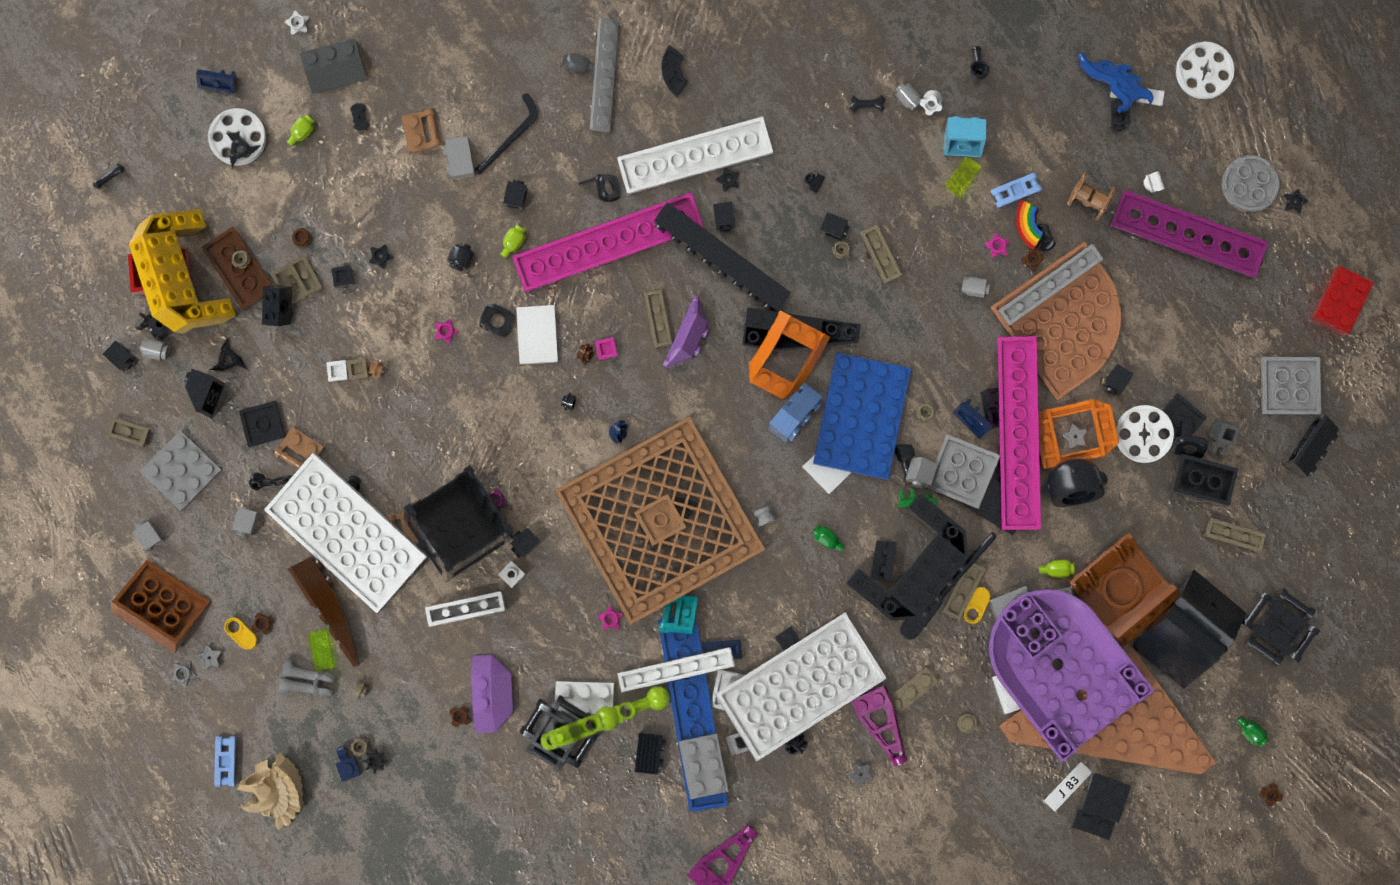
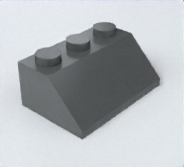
M356 39L300 53L312 94L367 80L359 44Z

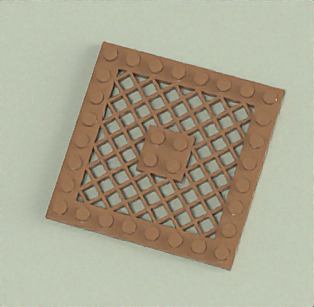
M690 416L555 490L630 625L765 551L764 546ZM671 450L669 458L661 456L663 453ZM674 450L685 452L683 461L672 459ZM687 454L691 458L693 464L685 463ZM655 458L653 467L643 465ZM658 459L668 461L666 471L655 468ZM671 463L681 465L679 474L668 472ZM684 466L694 469L692 478L682 476ZM638 468L636 476L627 474ZM641 468L651 471L649 480L639 477ZM697 471L700 474L703 481L695 479ZM654 472L664 474L662 484L652 481ZM667 475L678 478L675 487L665 485ZM621 477L619 486L611 484L612 481ZM624 477L635 480L632 489L622 487ZM680 479L691 482L688 491L678 488ZM637 481L648 484L645 493L635 490ZM693 483L704 486L701 495L691 492ZM650 485L661 487L658 497L648 494ZM604 486L602 495L594 493V491ZM607 486L618 489L615 498L605 496ZM706 487L713 498L704 496ZM663 488L674 491L672 500L668 494L661 497ZM620 490L631 493L628 502L618 500ZM676 492L687 495L685 504L674 501ZM633 494L644 497L642 506L631 503ZM585 496H587L586 503L582 500ZM590 496L601 498L598 508L588 505ZM689 496L700 498L698 508L687 505ZM646 498L655 500L644 507ZM603 500L614 502L612 511L601 509ZM703 500L713 502L711 512L700 509ZM617 503L627 506L625 515L614 512ZM716 504L719 510L721 511L722 515L714 513V508ZM675 506L683 508L681 517ZM630 507L639 509L634 512L636 518L627 516ZM588 509L597 511L595 521ZM686 509L696 511L694 521L684 518ZM600 512L610 515L608 525L597 522ZM699 512L710 515L707 524L697 522ZM613 516L623 519L621 528L611 526ZM712 516L723 519L720 528L710 526ZM626 520L636 522L634 532L624 529ZM725 520L731 531L723 529ZM684 522L693 524L690 534L682 532V530L686 529ZM639 524L646 535L637 533ZM695 525L706 528L704 537L693 535ZM598 526L607 528L604 537ZM609 529L620 532L617 541L607 539ZM709 529L719 532L717 541L706 539ZM622 533L633 536L630 545L620 542ZM722 533L732 535L730 545L719 542ZM676 534L674 543L664 541ZM678 535L689 537L687 547L676 544ZM635 537L646 539L644 549L633 546ZM692 538L702 541L700 551L689 548ZM734 538L738 541L735 545H733ZM648 541H650L652 547L659 544L657 553L646 550ZM705 542L715 545L713 554L702 552ZM607 543L616 545L614 554ZM662 544L672 547L670 556L659 553ZM619 546L629 548L627 558L616 555ZM718 546L728 548L716 555ZM675 548L685 550L683 560L673 557ZM632 550L642 552L640 562L629 559ZM688 551L699 554L696 564L686 561ZM645 553L655 556L653 566L642 563ZM701 555L710 557V559L699 564ZM658 557L669 560L666 569L655 567ZM617 560L625 561L623 571ZM671 561L682 564L679 573L669 570ZM628 563L639 565L636 575L626 572ZM684 565L693 567L682 574ZM641 566L652 569L649 579L639 576ZM654 570L665 573L663 582L652 580ZM667 574L677 576L665 583ZM626 576L635 578L633 587L629 584ZM637 580L648 582L646 592L635 589ZM651 583L659 585L658 588L648 593ZM635 593L641 594L643 596L637 598Z

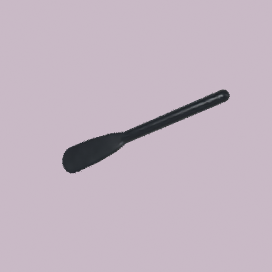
M990 533L966 560L967 566L961 573L957 571L953 576L955 578L954 582L949 587L945 586L941 591L943 595L936 603L933 601L929 605L930 611L924 618L920 616V618L907 619L902 624L900 632L903 638L912 640L920 634L940 607L946 594L996 539L995 533Z

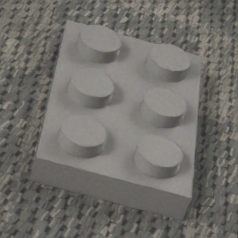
M717 734L679 741L690 799L729 792Z

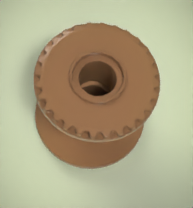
M1084 172L1072 190L1067 205L1070 206L1074 198L1082 201L1084 206L1093 207L1098 210L1095 221H1098L1108 208L1116 188L1113 187L1109 194L1106 195L1084 183L1088 174Z

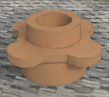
M378 359L375 362H371L368 373H371L370 378H379L381 375L383 363H380Z

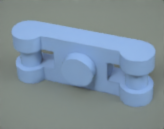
M1036 172L992 189L991 194L996 198L997 208L1041 192L1043 188L1041 184H1038ZM1030 182L1032 188L1027 189L1025 183ZM1007 191L1009 197L1004 199L1002 192Z
M216 736L215 787H222V785L236 786V736H230L229 738ZM223 746H229V752H222ZM222 772H228V777H222Z

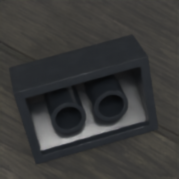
M191 369V372L186 374L184 380L186 391L195 411L212 419L225 383L214 376Z
M1325 414L1315 418L1284 466L1302 478L1308 477V475L1311 477L1317 469L1315 465L1318 460L1322 461L1326 456L1328 445H1332L1338 438L1336 433L1339 428Z

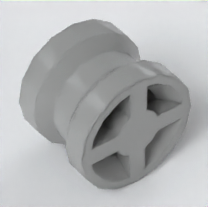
M771 505L753 513L759 520V527L777 520L776 516L771 512Z

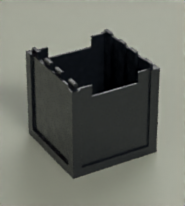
M471 465L464 468L463 472L458 474L453 480L422 500L419 499L415 503H409L404 507V521L446 583L511 541L514 531L510 523L507 524L475 476V471Z

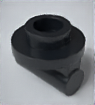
M812 171L805 176L804 186L810 192L817 194L825 177L816 171Z

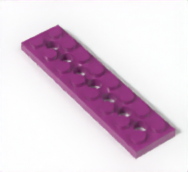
M1126 190L1122 192L1110 225L1116 229L1254 279L1257 276L1269 243L1268 241ZM1130 211H1139L1140 218H1131ZM1150 216L1156 217L1158 224L1155 226L1150 225L1148 218ZM1166 224H1175L1176 231H1167ZM1186 229L1192 230L1194 238H1186L1184 231ZM1203 236L1211 237L1212 244L1205 245L1202 242ZM1221 243H1228L1230 251H1222L1220 248ZM1246 249L1249 254L1248 258H1241L1238 254L1239 250Z

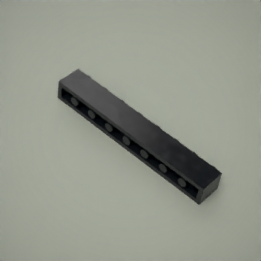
M667 202L653 222L656 224L654 226L662 233L668 232L672 235L670 239L677 244L683 243L686 245V250L695 256L697 253L702 257L701 261L709 267L713 265L718 269L716 272L724 278L727 276L731 278L734 286L740 290L743 287L749 291L747 294L755 301L759 299L764 302L762 306L767 310H775L777 312L791 292L670 203Z

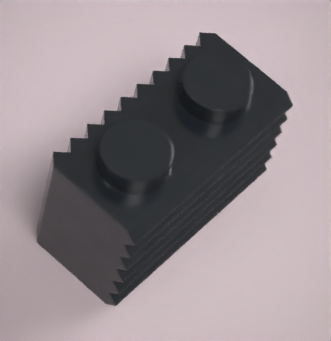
M639 733L635 772L658 775V771H662L664 759H660V753L665 751L666 740L662 739V735Z

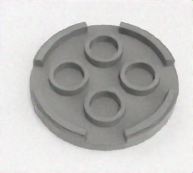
M1246 155L1234 160L1225 169L1221 180L1222 192L1227 202L1243 212H1258L1268 207L1277 197L1280 187L1279 176L1271 163L1255 155Z

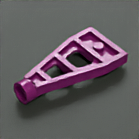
M886 685L864 693L850 701L857 717L890 757L893 766L895 767L908 761L905 755L894 701ZM884 709L887 714V724L883 726L876 725L871 719L870 714L876 710ZM889 728L892 729L895 737V742L890 744L881 735L882 731Z
M746 824L742 831L701 858L688 872L687 876L697 885H730L752 840L756 838L758 833ZM733 843H736L740 846L741 851L736 859L732 860L725 854V850ZM717 858H724L729 865L723 877H718L709 868L710 863Z

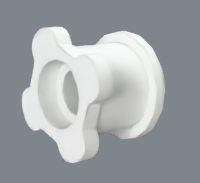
M929 90L925 93L924 99H921L920 105L924 107L927 115H932L933 112L942 110L943 106L941 103L943 97L940 92Z

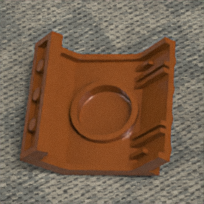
M1129 533L1119 538L1113 546L1105 550L1095 561L1089 563L1082 572L1076 574L1069 582L1074 593L1090 607L1122 647L1127 645L1172 607L1179 595L1178 589L1173 584L1170 585L1141 552L1133 536Z

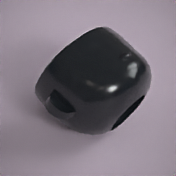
M1083 458L1070 459L1057 464L1051 470L1048 481L1043 486V493L1046 496H1050L1053 505L1056 507L1089 503L1104 496V485L1108 483V477L1104 472L1099 471V468L1090 460Z

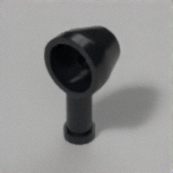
M974 46L972 48L974 62L971 64L970 74L974 81L980 82L987 77L989 66L982 61L981 47Z
M911 444L895 445V454L902 466L905 476L904 480H906L909 469L908 461L915 456V451Z

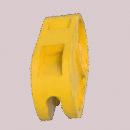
M976 588L963 613V618L966 622L974 624L981 620L990 600V593L986 588ZM970 609H975L978 612V617L975 620H970L967 616Z
M229 618L225 622L224 629L226 633L241 648L251 650L257 646V635L239 618ZM233 621L239 624L237 632H231L229 629V625Z

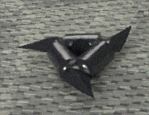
M226 133L231 141H233L231 143V154L229 155L232 170L236 159L248 156V154L251 155L261 145L250 146L240 137ZM238 146L243 147L241 152H237Z
M227 338L220 349L219 364L209 370H224L236 366V364L245 369L247 368L241 357H238L229 348ZM227 355L231 356V360L229 362L225 361V357Z

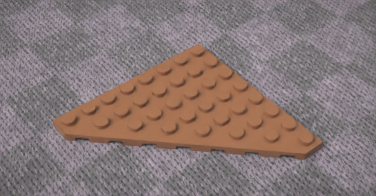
M1130 643L1124 647L1120 645L1155 691L1140 703L1134 704L1081 745L1075 753L1201 775L1215 765L1216 762ZM1082 689L1078 690L1076 693L1077 699L1080 701L1086 699V692ZM1019 710L998 725L1009 742L1051 749L1022 710Z

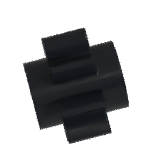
M800 733L783 745H786L785 750L789 754L797 755L798 753L803 754L808 742L804 741L805 736L803 733Z
M377 749L373 750L372 755L366 752L368 758L362 761L368 765L365 770L371 768L374 774L377 773V768L384 770L382 765L388 762V760H384L382 757L385 753L377 754ZM378 757L379 760L377 762L379 765H372L373 760L371 758Z

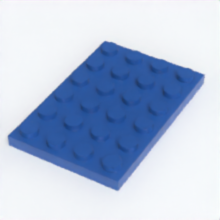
M836 353L813 465L888 480L911 368Z

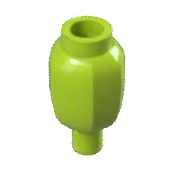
M307 114L305 117H299L291 128V137L287 143L293 147L297 141L305 140L313 131L315 120Z
M516 225L509 229L503 240L504 250L500 255L508 258L511 252H516L522 246L526 239V230Z
M1068 560L1051 561L1047 566H1039V574H1048L1052 578H1068L1071 574H1075L1074 563H1070Z

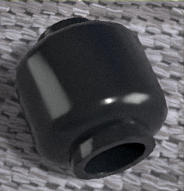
M463 242L460 245L454 244L446 259L449 267L460 272L469 269L474 258V253L470 250L471 246Z

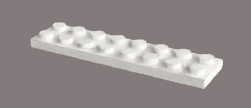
M762 116L617 157L627 195L771 155L773 150Z

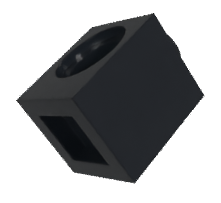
M1111 102L1108 105V129L1120 132L1125 131L1130 126V109L1121 113L1117 111L1118 107L1123 105V102ZM1115 114H1121L1123 121L1116 120Z
M508 181L503 201L504 207L523 211L528 191L527 185H524L523 181Z
M732 202L713 204L716 230L720 229L721 232L731 231L735 227Z
M827 212L819 233L841 241L842 236L846 237L850 228L847 226L848 220Z
M116 340L102 354L123 372L129 370L135 364L134 360L136 357Z
M1116 364L1102 386L1106 387L1105 390L1114 396L1116 394L1120 395L1134 373Z

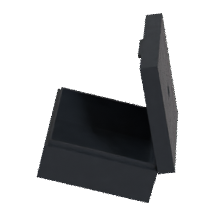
M1193 570L1187 576L1175 604L1141 633L1133 647L1185 689L1218 662L1226 648L1235 641L1246 612L1196 570Z

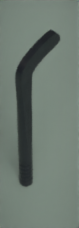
M528 93L523 94L522 99L529 110V116L474 169L479 175L536 121L538 111Z

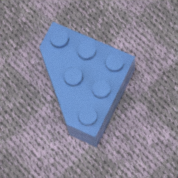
M805 382L799 388L800 390L795 392L788 400V405L785 404L769 423L768 429L785 443L788 440L792 442L800 430L799 426L802 425L804 427L810 420L811 411L814 410L816 412L822 405L820 401L822 396Z

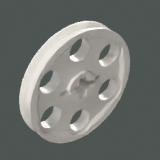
M1199 42L1191 45L1182 53L1176 66V77L1179 85L1187 94L1198 99H1212L1221 95L1229 87L1234 76V64L1231 56L1223 47L1212 42ZM1202 48L1205 51V56H1196L1195 50ZM1215 53L1223 55L1224 59L1222 62L1214 60L1213 56ZM1189 61L1192 65V68L1190 70H1184L1182 68V62ZM1207 64V70L1210 72H1207V74L1204 76L1202 80L1204 74L1203 71L1200 69H1203V67ZM1220 71L1227 72L1228 79L1221 80L1218 73ZM1188 79H1194L1197 86L1189 88L1186 82ZM1212 84L1215 87V92H1206L1205 85Z
M233 108L220 113L213 120L208 132V142L217 158L231 165L230 157L224 158L222 154L226 148L231 149V143L233 142L226 134L228 132L236 135L240 133L242 139L250 146L261 145L250 157L236 159L234 166L249 164L260 156L266 144V131L262 122L255 114L245 109ZM227 116L233 118V123L229 126L223 124V120ZM246 116L252 118V122L248 126L242 124V119ZM217 132L223 134V139L220 142H215L213 139L214 134ZM254 132L261 134V139L258 142L251 140V135ZM242 146L237 147V152L243 150Z
M1140 405L1129 409L1120 417L1116 425L1119 449L1126 457L1136 462L1149 463L1162 458L1169 451L1173 443L1174 429L1172 422L1162 410L1153 406ZM1132 412L1140 414V420L1137 423H1132L1129 420V415ZM1151 412H1157L1160 415L1158 422L1152 423L1149 421L1148 416ZM1144 422L1146 431L1150 432V436H1147L1145 439V445L1143 437L1139 436V432L1143 431ZM1124 428L1128 429L1131 433L1130 437L1126 440L1121 439L1119 436L1120 431ZM1162 428L1168 429L1170 433L1169 437L1164 440L1158 435L1159 430ZM1137 445L1140 447V454L1138 456H1132L1129 453L1131 446ZM1157 445L1160 448V453L1157 456L1150 455V446Z

